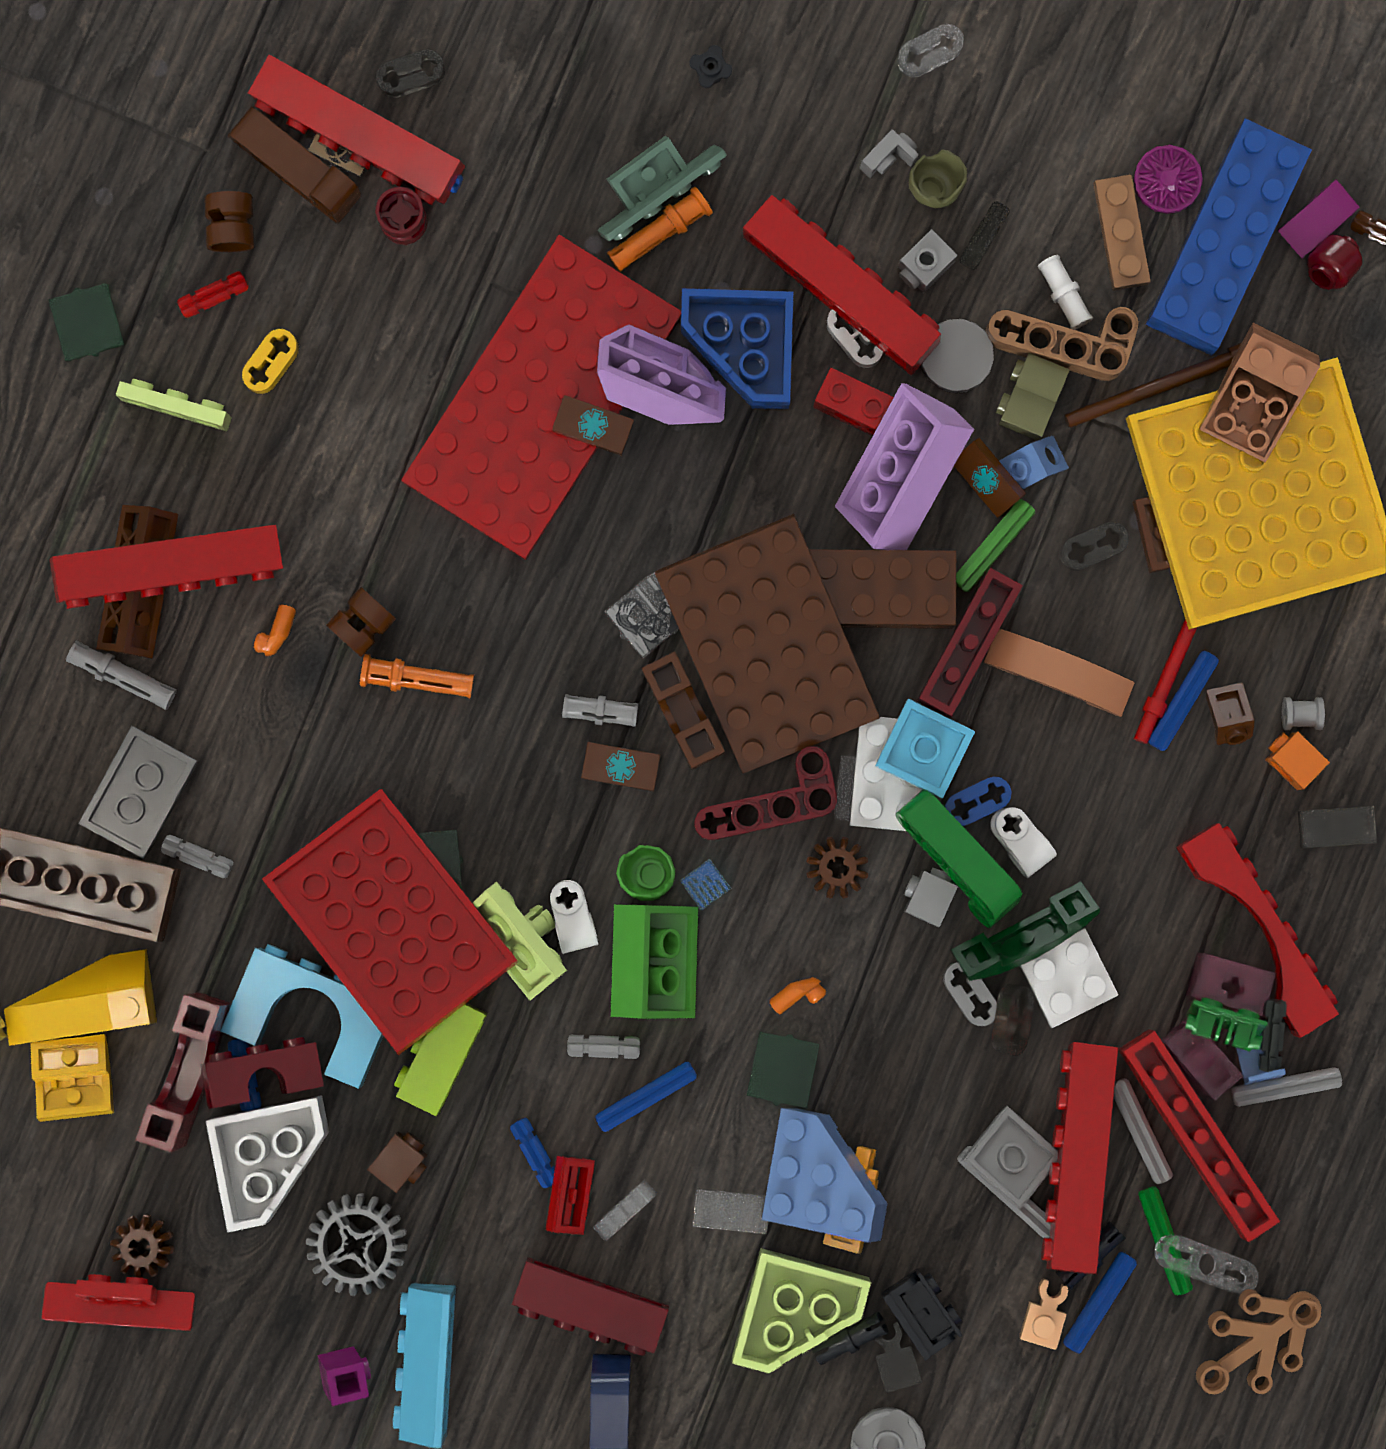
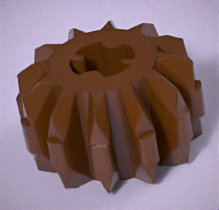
M833 837L826 838L828 852L819 844L813 847L815 852L822 856L820 860L814 857H807L806 862L811 865H818V870L809 871L806 873L807 878H814L820 875L821 880L814 885L813 889L819 891L827 883L829 885L826 892L827 898H833L835 886H839L840 895L843 899L848 898V891L845 885L849 884L856 892L861 889L859 883L853 878L854 876L863 879L868 877L867 872L857 870V865L868 863V858L861 857L855 860L853 856L860 851L861 846L856 844L849 852L846 851L847 837L841 838L839 849L835 848ZM834 857L842 858V865L847 867L845 875L843 873L839 874L840 878L832 877V870L827 868L829 860L835 862Z
M150 1214L143 1215L141 1223H139L135 1216H131L127 1219L129 1228L124 1225L117 1226L115 1231L123 1239L111 1240L110 1246L121 1248V1252L114 1254L112 1260L116 1262L123 1258L126 1261L121 1267L120 1271L122 1273H127L134 1266V1277L142 1278L145 1269L150 1277H154L158 1274L157 1265L166 1268L170 1264L163 1254L174 1253L175 1247L164 1244V1241L169 1240L174 1235L172 1231H167L163 1235L160 1233V1229L165 1223L162 1219L151 1226ZM145 1238L149 1242L146 1248H150V1252L146 1251L140 1254L136 1250L139 1244H135V1241L139 1242Z

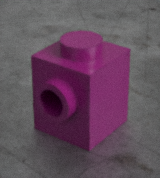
M354 1346L317 1355L323 1390L332 1406L369 1397L366 1381L371 1379L369 1364L366 1357L361 1358Z

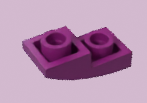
M1335 179L1312 198L1303 209L1278 229V232L1302 259L1345 222L1360 206L1339 181Z

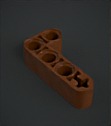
M253 107L249 108L228 134L229 138L241 149L337 224L342 221L362 196L358 186L348 176L334 166L328 167Z

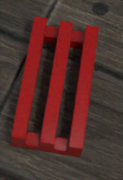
M557 1156L545 1230L556 1233L584 1235L595 1160ZM578 1167H581L578 1180V1187L577 1189H575ZM575 1204L571 1226L569 1224L571 1218L572 1205Z

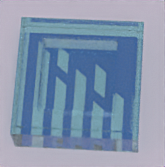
M710 859L680 880L701 911L731 889Z

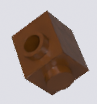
M397 1132L367 1170L397 1193L407 1180L414 1184L427 1168L422 1163L427 1156L422 1151L425 1145L410 1132H407L405 1135Z

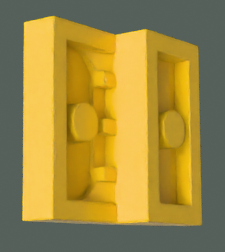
M105 1034L31 1042V1070L36 1089V1115L40 1122L114 1113L110 1060Z

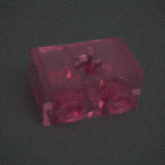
M1197 953L1186 995L1196 998V1001H1201V998L1219 1001L1223 1006L1232 1008L1231 1011L1236 1013L1238 1009H1246L1264 1016V1002L1269 1000L1276 973L1206 953ZM1232 980V984L1238 987L1237 994L1230 993L1228 995L1226 990L1221 989L1223 982L1230 983Z
M1186 1017L1164 1036L1161 1041L1173 1059L1206 1097L1217 1100L1243 1075L1211 1038L1207 1039L1192 1035V1030L1185 1029L1188 1018Z

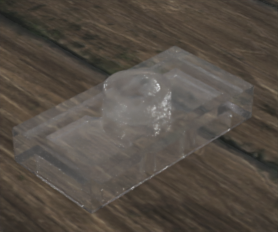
M696 1188L693 1227L767 1234L768 1221L762 1220L766 1195Z

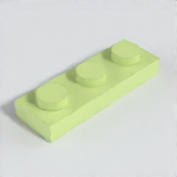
M132 379L131 384L119 382L116 396L123 402L228 431L231 417L227 412L223 411L224 405L206 399H203L201 404L187 401L189 395L172 389H167L166 394L152 391L154 385L138 379Z

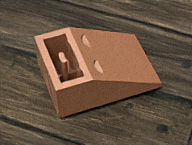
M1252 323L1223 378L1199 430L1266 463L1320 368L1319 355Z

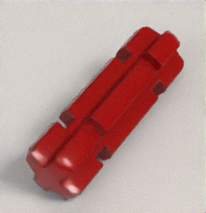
M240 271L234 272L226 276L227 280L225 281L219 279L196 290V294L193 296L187 294L179 298L177 303L184 317L189 318L198 314L201 308L207 310L230 299V295L233 293L237 296L247 291L248 284L244 275Z

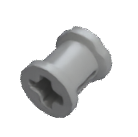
M1285 697L1281 711L1283 729L1291 730L1292 727H1314L1315 730H1323L1325 721L1323 698L1316 697L1314 701H1292L1291 697Z

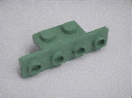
M664 136L607 178V181L626 209L597 231L607 241L613 239L617 241L624 238L633 230L632 225L641 218L648 219L657 214L662 209L661 204L671 196L676 198L686 193L692 186L690 182L701 174L707 176L716 171L721 166L720 161L727 154L723 148L713 145L686 164L671 140Z

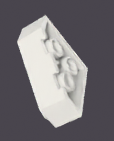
M322 1095L206 1120L227 1232L265 1225L273 1218L329 1133Z

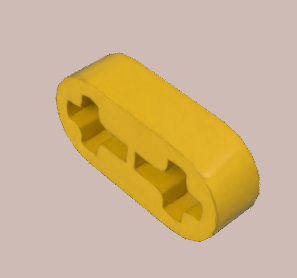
M285 329L271 331L245 364L242 371V379L252 392L257 394L270 392L295 360L299 345L296 338ZM285 338L289 339L287 341V345L290 348L287 354L280 352L272 360L271 357L276 351L272 345L275 340L282 342ZM269 363L270 366L265 371L268 381L265 384L261 381L257 382L256 385L252 384L254 382V377L251 375L254 369L261 371Z

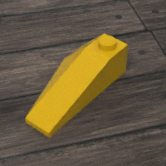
M147 949L108 955L5 1008L4 1014L9 1046L157 1023Z

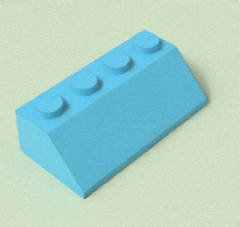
M411 1283L408 1287V1293L402 1292L400 1301V1315H406V1330H399L398 1353H404L403 1368H397L395 1390L402 1391L401 1406L394 1407L393 1429H399V1440L439 1449L442 1448L447 1437L456 1295V1286Z

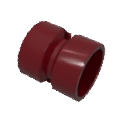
M405 187L390 188L381 194L376 203L375 213L386 237L392 242L402 245L415 243L419 240L427 229L428 219L418 195Z

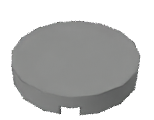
M951 319L938 324L940 327L938 331L941 333L940 343L921 364L927 379L932 384L950 393L968 392L978 387L990 373L994 361L993 345L987 333L976 323L964 319Z
M887 1406L872 1409L862 1416L852 1431L850 1442L851 1449H925L926 1446L923 1431L914 1417L902 1409Z

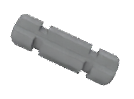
M167 835L161 847L163 854L173 858L178 856L180 861L207 872L211 870V874L221 878H227L233 867L231 859L221 855L216 857L214 852L190 842L183 843V839L173 835Z
M571 1034L568 1037L567 1052L571 1057H583V1053H589L588 1057L618 1058V1055H624V1058L636 1059L639 1058L640 1039L638 1037L625 1036L624 1040H619V1036L589 1035V1039H584V1035Z

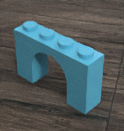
M267 944L265 949L255 948L221 1028V1032L254 1046L259 1045L276 1005L287 993L298 988L318 990L334 1002L341 1018L340 1036L324 1075L355 1088H361L382 1041V1033L336 974L332 978L320 973L321 965L301 958L300 963L291 961L286 958L287 951Z

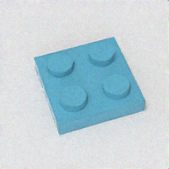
M907 699L875 767L922 790H928L933 795L943 799L975 731Z

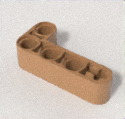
M1127 307L1115 308L1104 319L1099 335L1096 337L1020 313L1002 310L996 312L991 317L986 327V333L996 349L1026 358L1028 353L1068 368L1070 371L1099 380L1110 381L1117 378L1128 363L1139 321L1133 310ZM1111 320H1124L1128 325V333L1124 335L1115 333L1111 328ZM1001 323L1008 324L1007 330L1009 332L1006 337L999 336L1000 331L998 327ZM1021 327L1026 328L1021 338V343L1016 342ZM1035 332L1044 334L1047 338L1048 346L1042 349L1034 347L1029 340L1030 334ZM1068 343L1078 344L1082 348L1083 357L1079 359L1068 357L1065 352V345ZM1105 353L1114 355L1118 361V368L1114 370L1104 368L1101 364L1100 356Z

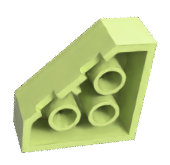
M760 1248L732 1354V1364L770 1373L797 1355L803 1354L827 1340L828 1337L843 1328L849 1327L861 1320L871 1285L869 1277Z

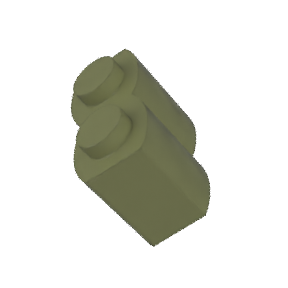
M1028 353L1025 362L1018 359L1010 377V380L1016 382L1011 395L1003 394L996 411L997 414L1002 415L999 425L1037 441L1040 440L1070 369L1031 353Z

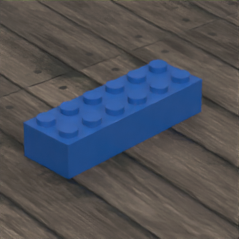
M1246 118L1235 133L1145 325L1211 356L1217 351L1312 149Z

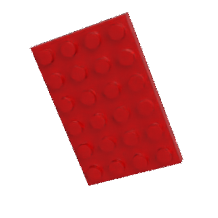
M382 789L378 790L262 878L266 886L398 1055L518 963L514 955Z

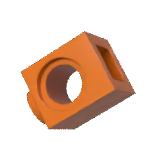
M1298 731L1291 733L1289 736L1282 733L1268 747L1272 753L1265 759L1296 790L1305 789L1330 763Z

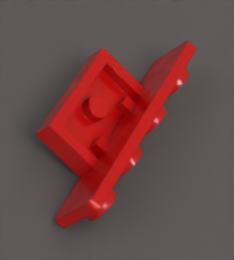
M89 1274L88 1281L77 1280L76 1284L48 1282L45 1286L42 1319L45 1321L190 1331L193 1324L196 1296L192 1292L157 1290L153 1285H148V1279L126 1277L125 1283L111 1282L110 1276Z

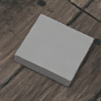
M1006 1106L999 1112L959 1163L1016 1213L1020 1211L1049 1174L1051 1162H1057L1058 1150L1012 1109Z

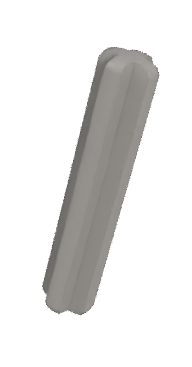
M1332 1067L1248 1085L1234 1086L1231 1088V1095L1234 1104L1240 1107L1339 1088L1342 1086V1077L1339 1069Z
M1123 1078L1115 1081L1113 1097L1153 1182L1161 1184L1170 1180L1173 1177V1173L1129 1080Z

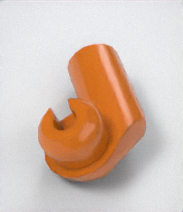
M279 605L270 635L262 632L257 634L254 650L258 653H265V656L276 654L290 634L296 610L288 605Z
M811 977L788 984L772 997L769 1002L778 1014H782L803 996H806L810 1003H817L826 995V990L819 984L821 982L819 979Z

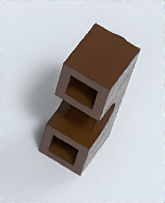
M673 652L641 668L691 770L725 754L676 653Z

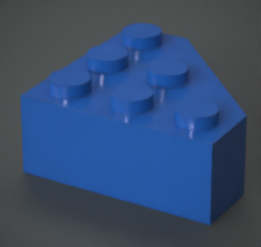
M682 288L681 334L752 408L789 409L793 292Z

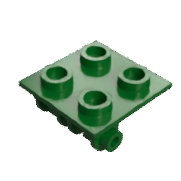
M1201 998V1001L1194 1000L1185 1015L1187 1017L1185 1029L1192 1030V1035L1210 1039L1213 1027L1216 1026L1213 1041L1217 1042L1221 1028L1227 1029L1224 1044H1229L1232 1032H1235L1232 1046L1249 1052L1251 1049L1259 1050L1263 1038L1260 1034L1268 1023L1260 1020V1015L1256 1012L1238 1009L1236 1013L1223 1009L1221 1002L1209 998Z

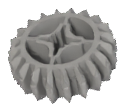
M363 1193L357 1194L355 1205H352L348 1194L341 1197L343 1208H340L334 1200L328 1202V1208L332 1215H329L324 1210H319L316 1215L324 1224L311 1223L309 1229L319 1235L318 1237H308L306 1239V1245L317 1246L316 1251L307 1254V1259L315 1260L319 1258L321 1261L320 1264L312 1269L313 1273L318 1274L325 1269L329 1274L323 1278L322 1283L328 1285L333 1278L337 1279L335 1292L338 1293L343 1290L345 1283L350 1284L349 1293L351 1296L357 1294L358 1284H362L366 1295L372 1292L371 1281H374L378 1288H384L386 1282L382 1274L391 1279L397 1276V1272L390 1264L402 1266L405 1262L402 1257L395 1255V1252H404L408 1249L407 1244L396 1242L397 1238L407 1234L406 1229L401 1228L395 1231L393 1229V1225L397 1224L401 1217L395 1215L388 1220L385 1215L390 1211L391 1205L387 1203L378 1211L375 1209L379 1198L376 1196L371 1198L368 1206L364 1205L365 1197ZM346 1215H364L373 1219L378 1225L367 1230H361L352 1221L350 1222ZM336 1221L340 1228L342 1245L335 1252L329 1254L327 1246L328 1234ZM370 1234L372 1235L362 1247L365 1250L364 1253L355 1249L342 1254L352 1242L349 1236L353 1235L357 1240L360 1238L364 1239ZM385 1234L387 1242L386 1255L382 1264L378 1267L373 1260L375 1257L371 1251V1245L378 1237ZM346 1259H353L358 1262L361 1268L364 1267L367 1273H348L336 1264Z

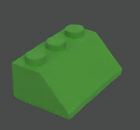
M614 904L611 1017L641 1019L695 1018L698 907Z

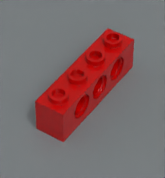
M830 367L814 401L813 408L873 436L894 397Z

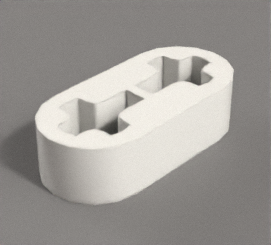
M832 309L827 318V329L832 337L857 366L862 368L875 366L880 361L883 351L875 346L872 352L873 358L870 359L867 355L863 357L858 356L860 346L855 339L859 337L865 345L871 344L870 340L853 327L851 328L855 333L852 335L844 327L837 329L835 327L837 314Z

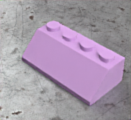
M901 383L835 507L873 549L907 550L974 429L955 409L908 384Z

